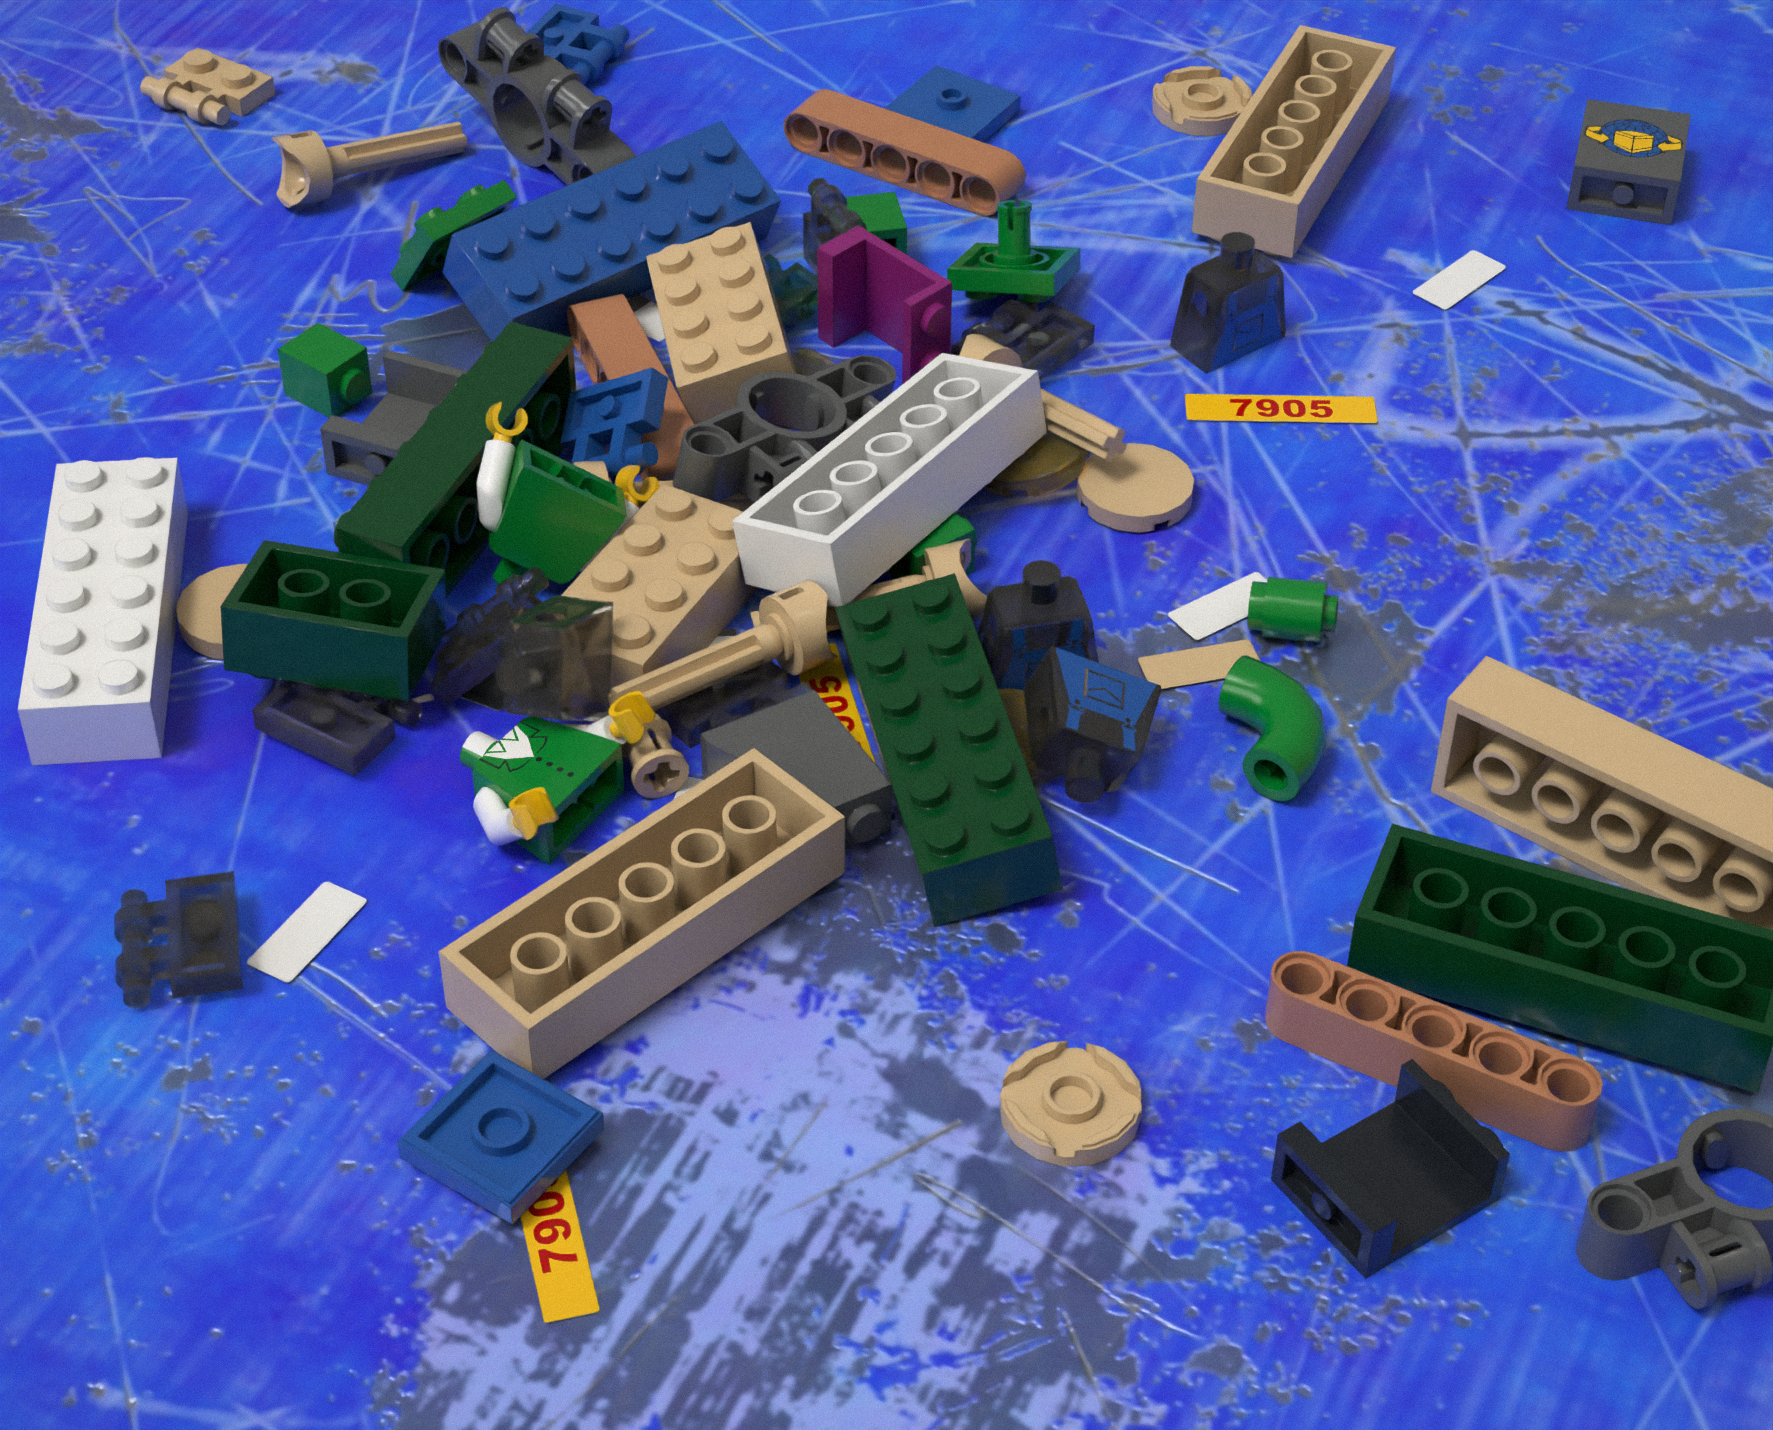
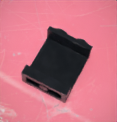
M1411 1059L1401 1065L1395 1101L1321 1143L1301 1121L1280 1132L1277 1135L1271 1181L1366 1279L1498 1201L1510 1153L1504 1148L1498 1136L1491 1129L1481 1126L1455 1101L1451 1091L1444 1083L1433 1079Z

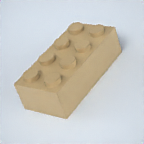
M751 222L736 227H724L712 235L685 244H673L665 247L660 252L646 256L676 386L683 405L694 425L734 408L739 387L748 378L771 371L797 373L769 273Z
M662 484L556 600L554 687L610 707L607 694L612 693L611 688L709 647L759 588L745 584L732 521L743 511ZM549 635L535 638L536 649L539 657L538 666L541 658L536 641L548 638L547 675L539 677V680L548 678Z

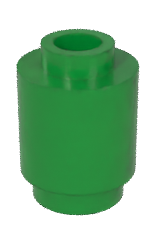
M1268 577L1267 582L1253 581L1249 598L1247 628L1248 630L1262 631V637L1322 643L1324 631L1335 632L1339 596L1328 595V582Z

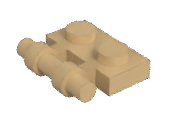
M200 48L187 52L181 59L165 68V77L157 79L152 76H146L140 85L141 93L152 98L157 106L171 111L178 108L187 112L190 119L202 124L213 122L218 125H225L230 118V112L243 117L275 95L272 76Z

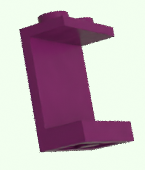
M859 225L817 247L818 338L834 348L860 332L868 331L903 354L902 385L941 353L950 354L952 282Z

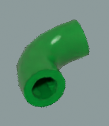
M1247 655L1241 656L1233 664L1224 680L1219 696V710L1224 715L1252 726L1262 734L1245 754L1242 762L1243 772L1248 782L1257 792L1269 799L1289 801L1300 792L1313 776L1325 750L1326 737L1322 710L1300 682L1274 666Z

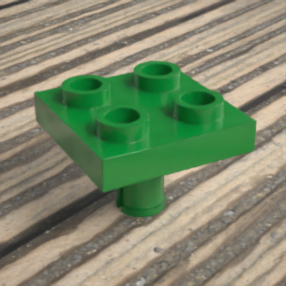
M505 179L487 189L481 184L465 192L456 201L455 206L446 211H443L441 207H435L423 214L414 223L416 232L412 238L399 248L401 257L390 273L402 292L443 270L452 234L510 209L517 196Z
M1016 200L997 203L998 244L975 243L947 268V280L952 282V290L965 291V297L977 300L992 299L997 297L998 293L1018 294V300L1029 303L1050 300L1051 296H1055L1080 270V248L1032 246V203L1020 201V206L1016 207Z

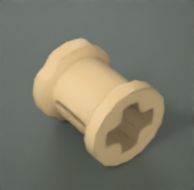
M656 714L653 722L643 725L644 734L638 742H626L621 746L622 756L630 762L633 768L631 780L639 795L646 798L658 799L674 793L686 782L689 775V765L682 753L674 750L670 743L672 736L669 724ZM648 731H652L655 738L651 739ZM649 773L653 774L655 778L654 781L650 779L648 775Z

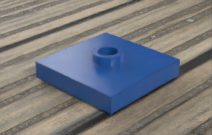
M936 65L884 109L985 142L1020 111L1021 95Z
M490 1050L397 1141L399 1156L401 1159L513 1225L605 1129L604 1116L601 1111L497 1052Z

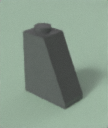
M815 690L700 734L703 780L755 748L845 816V849L859 843L871 841L877 836L891 831L892 785Z

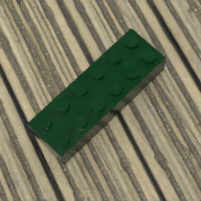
M509 322L497 338L485 346L482 355L469 371L457 379L454 388L441 404L429 412L426 421L413 437L400 446L396 457L385 470L371 480L366 492L351 510L341 515L334 531V543L338 551L445 569L447 599L489 545L488 529L479 520L476 484L486 441L493 440L494 435L487 428L485 422L486 414L491 406L502 402L498 421L504 429L511 430L515 424L517 410L523 408L528 416L527 425L520 434L512 436L511 444L517 448L522 439L558 457L566 448L560 444L570 392L576 391L573 338Z
M955 573L835 607L848 663L885 777L892 785V798L934 927L1063 890L1052 833Z
M1396 824L1391 825L1355 915L1347 963L1348 967L1403 989L1756 1093L1759 1092L1773 1047V930Z

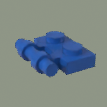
M555 4L526 32L527 34H536L544 42V55L555 58L567 69L576 70L583 77V85L594 83L602 75L604 64L614 62L623 53L625 43L630 37L627 28L621 24L615 25L612 29L599 27L598 14Z
M652 367L570 392L560 444L574 452L571 464L578 461H604L608 477L617 476V473L628 465L640 466L637 475H640L645 467L655 465L659 455L656 446L651 442L641 444L643 434L657 431L660 428L669 378ZM610 444L609 453L603 454L605 445Z

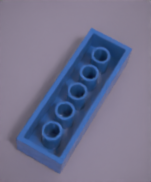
M720 121L452 234L443 274L491 341L497 338L509 322L554 333L568 326V305L623 294L626 299H629L652 289L653 285L646 256L660 252L667 246L685 244L712 235L721 228L736 227L751 222L757 242L767 238L781 200L725 124Z

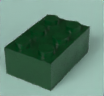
M264 540L220 606L224 670L250 674L259 679L275 678L310 684L319 689L335 688L370 694L379 699L409 701L446 633L445 569Z

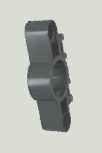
M500 7L494 9L482 20L458 30L439 41L438 54L446 72L489 112L492 124L502 143L522 163L532 167L545 164L563 182L570 185L636 157L634 152L609 129L612 115V104L604 96H595L584 86L583 77L576 70L567 69L555 58L544 55V42L536 34H527L516 23L515 15L508 8Z
M859 355L810 376L792 372L771 371L748 378L739 387L734 408L692 425L684 431L672 483L673 487L714 502H719L741 492L755 503L892 393L897 375L895 368L881 358L871 355ZM774 425H782L799 431H791Z
M1723 1109L1710 1112L1696 1119L1684 1131L1674 1159L1604 1182L1595 1187L1588 1197L1576 1242V1255L1580 1264L1589 1273L1601 1279L1612 1281L1628 1279L1661 1267L1683 1299L1696 1309L1713 1305L1718 1294L1744 1285L1752 1290L1768 1285L1772 1279L1773 1205L1766 1209H1756L1731 1203L1717 1196L1712 1187L1701 1181L1697 1172L1708 1167L1715 1169L1721 1168L1724 1165L1753 1171L1767 1178L1773 1184V1116L1748 1109Z

